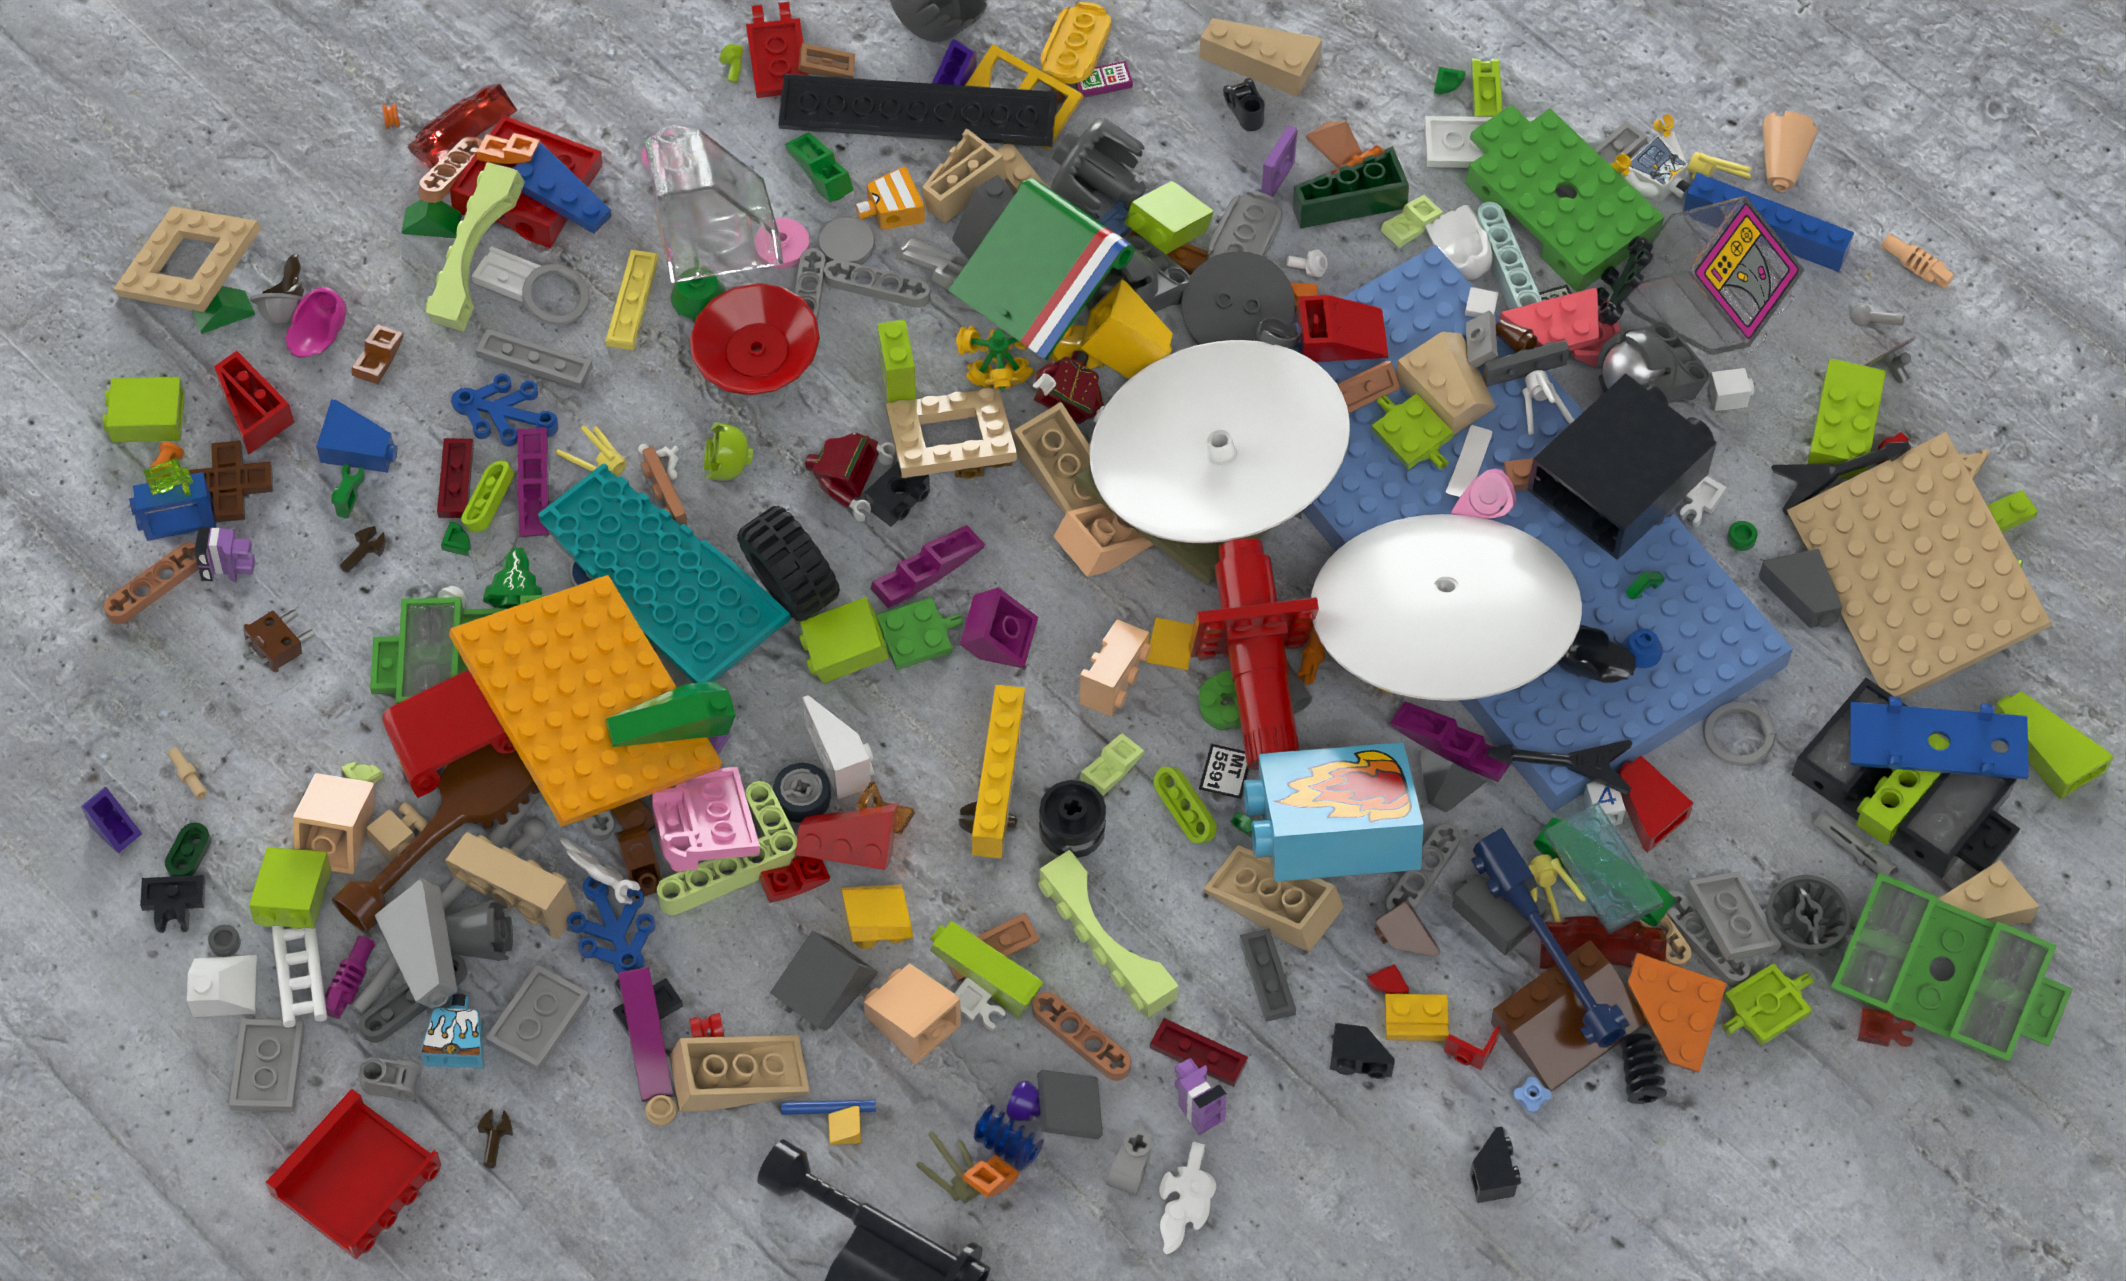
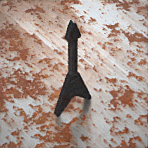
M1908 442L1886 443L1883 449L1837 465H1773L1771 469L1774 473L1797 482V487L1782 508V511L1785 515H1789L1788 509L1812 498L1834 482L1840 475L1887 459L1891 462L1895 461L1909 451L1911 445Z
M1631 740L1575 751L1567 755L1512 749L1511 744L1489 748L1486 753L1487 756L1507 765H1510L1511 761L1565 766L1573 772L1625 795H1629L1631 787L1610 767V763L1631 748L1633 743Z

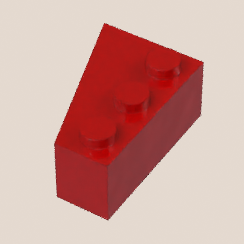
M235 351L214 366L220 388L248 455L295 423L290 404L238 351Z
M899 803L876 808H862L861 810L850 812L841 811L805 817L799 825L795 855L886 870L892 858Z

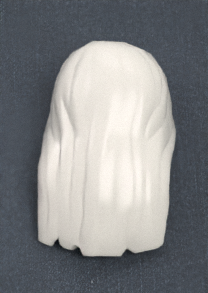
M1463 205L1457 208L1456 211L1451 210L1441 215L1440 219L1434 220L1433 224L1428 223L1425 225L1433 246L1437 245L1468 281L1476 280L1488 272L1493 262L1492 248L1487 232L1482 228L1469 205Z

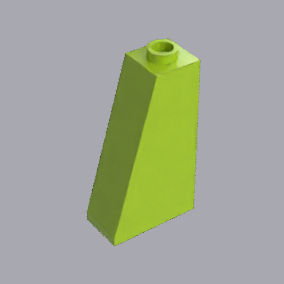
M2023 691L2014 696L2006 695L1997 702L1996 714L2027 716L2028 762L2059 799L2064 798L2107 772L2114 758L2110 752Z
M952 920L946 928L941 924L930 938L934 942L930 949L933 954L963 977H968L992 995L991 998L1018 1019L1036 997L1044 983L1038 977Z

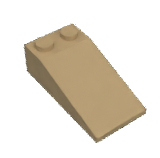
M1062 402L1013 430L1011 434L1021 462L1064 514L1068 511L1100 504L1099 501L1075 483L1076 476L1090 465V445Z
M1237 845L1203 888L1205 893L1263 929L1270 928L1271 934L1307 952L1313 949L1344 908L1334 884L1319 878L1275 882L1270 858H1255L1254 851Z
M799 1035L680 1038L670 1054L679 1112L712 1111L806 1095L810 1092Z

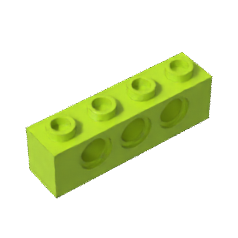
M1933 734L1928 738L1930 746L1937 750H1945L1950 745L1949 741L1938 734ZM1892 769L1893 773L1889 778L1884 776L1878 782L1874 789L1876 792L1871 799L1866 797L1859 805L1857 812L1860 815L1856 825L1887 846L1895 836L1899 825L1942 773ZM1901 783L1908 784L1911 787H1904ZM1883 804H1890V805H1892L1894 808H1888V807L1884 806Z

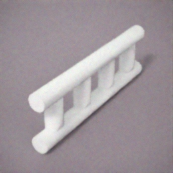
M271 926L284 1027L290 1028L295 1026V1016L314 1013L316 1021H325L327 1019L316 926L315 929H284V926ZM300 938L305 939V951L287 954L286 941ZM308 962L309 975L290 979L289 966ZM311 987V1001L293 1003L292 991Z

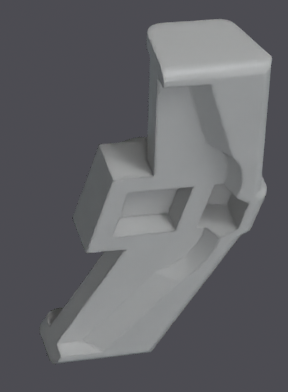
M910 238L898 250L895 258L899 261L905 259L935 270L931 280L947 290L969 261V259L959 254L948 252Z

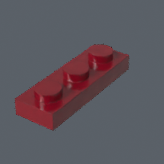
M444 438L437 505L438 518H462L469 503L474 450L472 438Z
M1163 1018L1150 1042V1049L1180 1063L1191 1058L1198 1069L1206 1065L1208 1076L1232 1087H1235L1248 1062V1056L1166 1018Z

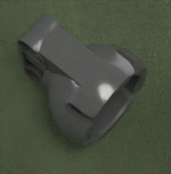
M1130 235L1126 238V241L1135 248L1133 258L1123 269L1119 270L1112 267L1086 304L1090 311L1123 279L1155 313L1170 305H1179L1182 302L1183 291L1190 281V276L1174 260L1146 239L1138 235Z

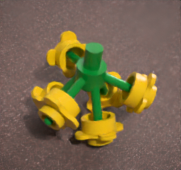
M969 326L967 329L966 327H961L956 337L959 355H964L965 352L967 354L976 353L978 349L988 354L984 361L976 360L974 363H968L967 368L969 371L965 375L966 378L974 385L986 388L994 385V390L1001 391L1026 381L1034 373L1033 368L1029 367L1030 362L1028 359H1023L1022 357L1013 358L1008 351L1012 349L1013 343L1018 349L1026 350L1028 347L1013 336L1007 339L1004 336V332L996 328L990 330L986 340L981 339L979 331L975 330L974 326ZM1003 357L1008 361L1005 367H1003ZM991 360L997 363V369L994 370L990 365Z

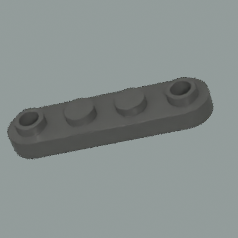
M451 953L454 971H456V985L458 986L465 980L467 968L461 956ZM406 982L362 1015L359 1020L361 1034L369 1042H381L428 1007L415 1001ZM377 1026H380V1027H381V1028H380L379 1030H377V1031H372L373 1028H375V1027H377Z

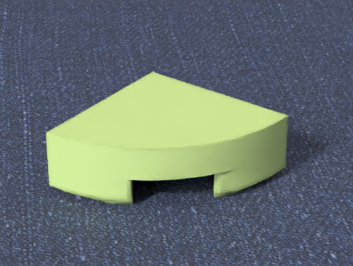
M356 762L341 767L342 772L348 779L375 784L384 778L383 772L375 765L356 764Z

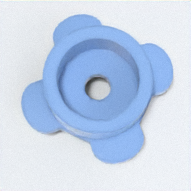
M1528 1077L1526 1083L1521 1088H1516L1513 1093L1514 1098L1520 1102L1521 1106L1532 1113L1537 1112L1543 1105V1102L1549 1101L1552 1095L1549 1089L1543 1088L1539 1084L1536 1077ZM1531 1092L1535 1093L1534 1097L1530 1096Z

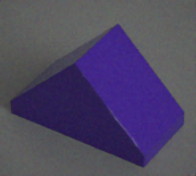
M952 39L932 83L965 86L977 68V52L956 39Z
M107 787L102 788L81 805L89 826L117 853H120L142 835L141 831Z

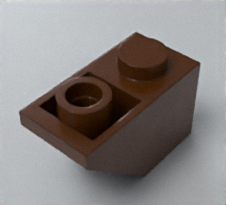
M644 825L614 833L628 879L639 884V890L642 891L644 897L657 893V887L662 877L649 833Z

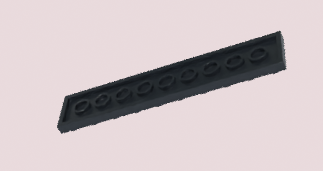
M784 74L778 126L779 129L953 141H961L963 139L962 134L968 129L986 143L1053 147L1057 92Z

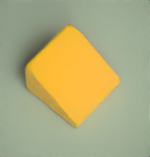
M853 1106L828 1114L830 1145L861 1143L860 1106Z

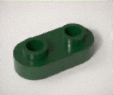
M194 822L185 825L180 830L165 858V867L170 877L192 876L196 873L211 844V837L206 826ZM200 839L199 843L191 844L193 840ZM180 865H187V867L184 869H178Z

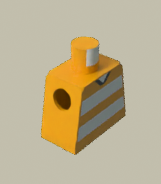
M906 166L868 183L867 201L855 204L860 220L875 216L879 227L883 230L925 222V206Z

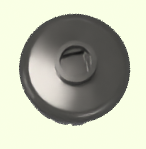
M890 0L892 8L901 23L917 37L931 42H943L953 38L980 19L987 8L986 0Z
M1106 118L1096 119L1080 137L1069 131L1051 158L1061 165L1051 184V190L1095 220L1100 218L1095 210H1099L1102 205V201L1093 195L1097 190L1116 203L1122 201L1125 203L1124 208L1130 209L1132 201L1142 197L1147 187L1143 181L1139 183L1134 180L1136 175L1131 173L1123 164L1134 168L1138 164V160L1133 154L1141 157L1143 154L1142 150L1145 149L1144 145Z

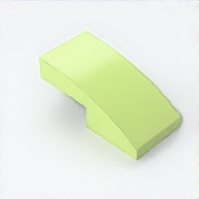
M1422 195L1407 203L1401 214L1384 222L1380 231L1400 248L1426 230L1425 225L1428 223L1433 224L1434 220L1440 218L1443 211L1425 195Z
M1121 733L1102 749L1101 756L1081 772L1079 779L1094 786L1104 796L1138 762L1144 754V750Z

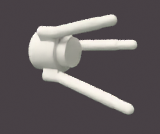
M1537 370L1526 376L1525 383L1527 387L1522 392L1525 397L1528 434H1534L1532 398H1535L1537 401H1543L1548 398L1551 404L1556 403L1567 422L1571 424L1574 419L1556 393L1553 384L1550 383L1547 373L1543 370Z

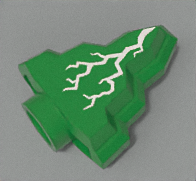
M512 548L505 557L503 570L494 574L492 584L485 588L484 603L493 607L512 608L520 605L521 596L542 595V588L536 585V576L529 571V559L523 548Z

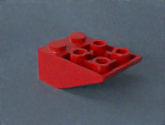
M1331 295L1299 296L1297 322L1299 333H1301L1300 346L1302 355L1314 362L1383 359L1389 357L1382 308Z

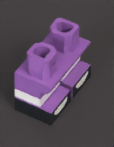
M198 527L194 553L201 581H213L214 574H229V578L233 582H237L238 574L253 575L255 557L254 554H251V539L236 538L233 529Z
M1191 1058L1178 1064L1175 1067V1073L1178 1076L1175 1080V1087L1179 1092V1107L1198 1135L1225 1120L1227 1093L1220 1084L1214 1088L1209 1086L1207 1083L1206 1065L1198 1069Z

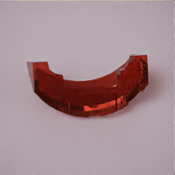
M500 83L487 85L472 96L460 100L428 123L417 133L416 139L407 148L415 157L432 169L462 139L468 137L476 138L497 124L503 115L509 117L517 109Z
M1575 916L1565 917L1563 922H1544L1566 956L1591 940L1612 965L1632 967L1637 953L1663 962L1666 960V931L1659 927H1644L1640 921L1617 917ZM1540 939L1539 969L1551 968L1556 962Z

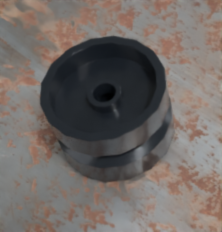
M1067 780L1055 784L1046 791L1041 799L1039 809V833L1044 845L1058 856L1070 850L1076 858L1088 856L1098 849L1105 835L1106 805L1103 796L1094 786L1084 781Z

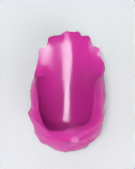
M327 287L317 288L304 296L293 311L292 324L285 338L288 343L287 349L291 350L293 356L302 358L316 354L320 355L334 343L338 332L345 323L347 314L345 301L336 292Z

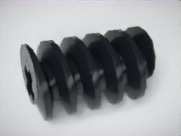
M1644 1033L1632 1034L1621 1040L1622 1058L1625 1061L1623 1069L1626 1073V1093L1629 1096L1627 1101L1633 1104L1651 1103L1667 1095L1666 1089L1661 1088L1665 1084V1078L1658 1076L1664 1072V1067L1658 1064L1662 1062L1663 1057L1661 1054L1656 1053L1661 1050V1044L1651 1041V1035Z

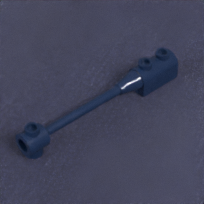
M1501 827L1474 846L1473 853L1475 857L1471 859L1473 865L1480 875L1486 872L1491 880L1486 882L1495 899L1502 896L1505 901H1508L1530 922L1587 1010L1582 1019L1585 1026L1580 1030L1588 1044L1591 1045L1596 1042L1599 1048H1606L1615 1044L1625 1035V1028L1629 1026V1022L1617 1004L1611 1007L1609 1004H1597L1539 915L1538 907L1529 892L1538 887L1534 875Z

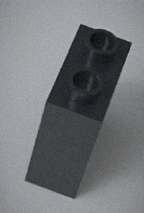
M1625 373L1533 458L1527 490L1618 560L1708 475L1717 442L1714 440L1711 430L1703 421L1695 417L1686 419L1668 406L1666 396L1658 387L1650 383L1641 385Z

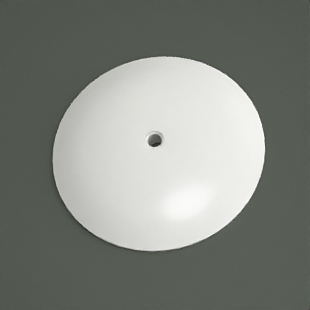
M1227 340L1196 345L1177 351L1150 364L1128 380L1113 395L1102 411L1093 431L1090 444L1091 472L1095 485L1109 508L1125 522L1147 534L1185 543H1217L1241 539L1261 533L1287 521L1305 509L1327 488L1337 474L1348 448L1350 436L1348 408L1342 392L1332 377L1317 363L1292 349L1250 340Z
M1435 514L1408 517L1376 526L1361 533L1340 547L1327 560L1315 580L1311 598L1317 597L1319 606L1316 619L1312 620L1315 632L1327 652L1342 667L1361 680L1395 694L1427 700L1455 701L1485 698L1516 689L1533 681L1557 664L1567 653L1578 633L1582 615L1581 595L1577 582L1567 565L1552 549L1533 536L1512 526L1494 520L1466 515Z

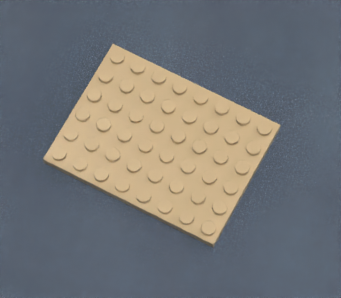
M1947 432L1910 449L1893 462L1888 460L1787 510L1807 551L1819 548L1842 604L1840 613L1877 685L1894 697H1901L1903 699L2052 626L2048 615Z

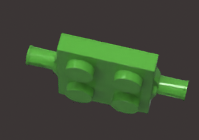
M932 597L876 615L888 655L891 657L896 671L952 653L947 630L963 625L960 613L943 619L938 613Z

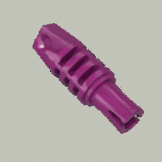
M361 935L358 936L348 958L341 961L325 995L327 998L326 1011L329 1017L340 1019L347 1005L352 1004L359 986L362 984L363 978L367 973L366 962L376 945L372 939Z

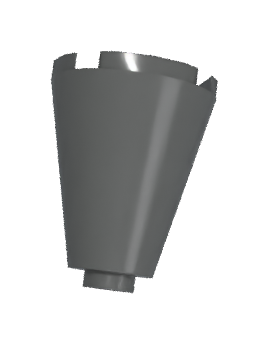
M493 899L446 915L445 920L451 953L496 961L508 960L509 956L505 955L506 951H512L513 926L511 916L505 917L503 909L508 908L506 902L503 899Z

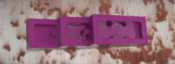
M517 429L519 536L549 535V531L541 524L538 514L549 506L547 429Z
M966 525L924 544L919 554L899 562L895 571L874 580L870 589L887 608H890L914 596L960 567L981 551L985 544Z
M1405 701L1390 722L1392 728L1421 746L1465 769L1496 782L1500 781L1510 766L1487 756V750L1494 748V746L1486 744L1484 736L1458 727L1456 719Z
M649 967L618 973V979L641 1101H649L657 1095L671 1097L673 1096Z

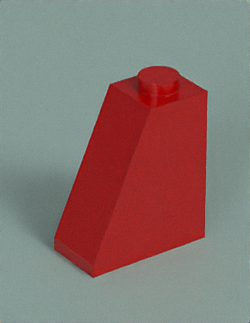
M1639 756L1633 762L1627 761L1619 769L1618 774L1631 787L1629 795L1621 792L1620 794L1643 849L1648 853L1690 817L1693 802L1645 758Z

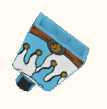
M454 994L450 998L449 1008H435L433 1010L421 1048L424 1066L484 1068L481 1018L478 1010L468 1009V996Z

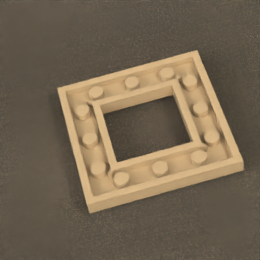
M172 206L113 290L118 297L204 312L262 227L256 220ZM183 238L216 243L214 249L192 280L158 274Z
M982 388L976 391L954 392L949 395L926 396L921 399L898 400L893 403H886L887 417L902 478L1017 462V452L999 390ZM976 417L982 440H968L964 443L940 444L935 447L926 448L921 424Z

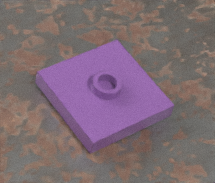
M1290 125L1287 126L1263 164L1262 193L1273 197L1294 165L1297 128Z

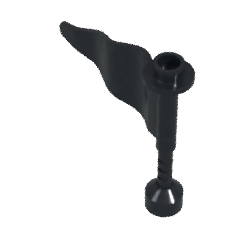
M785 1139L780 1140L766 1156L758 1174V1184L780 1197L802 1190L848 1217L857 1226L830 1266L825 1281H987L991 1268L980 1261L983 1249L978 1244L972 1242L959 1256L869 1203H861L811 1174L807 1152Z

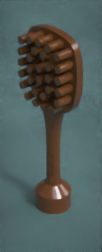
M489 744L448 764L440 777L438 789L441 794V805L435 815L417 837L371 882L349 881L332 898L334 906L342 916L361 932L368 933L378 923L375 915L385 907L384 894L444 837L466 823H482L485 829H490L493 826L492 821L495 819L500 825L506 824L508 822L507 812H510L511 815L518 814V804H528L530 801L528 794H538L540 790L517 751L502 754L497 752L492 744Z

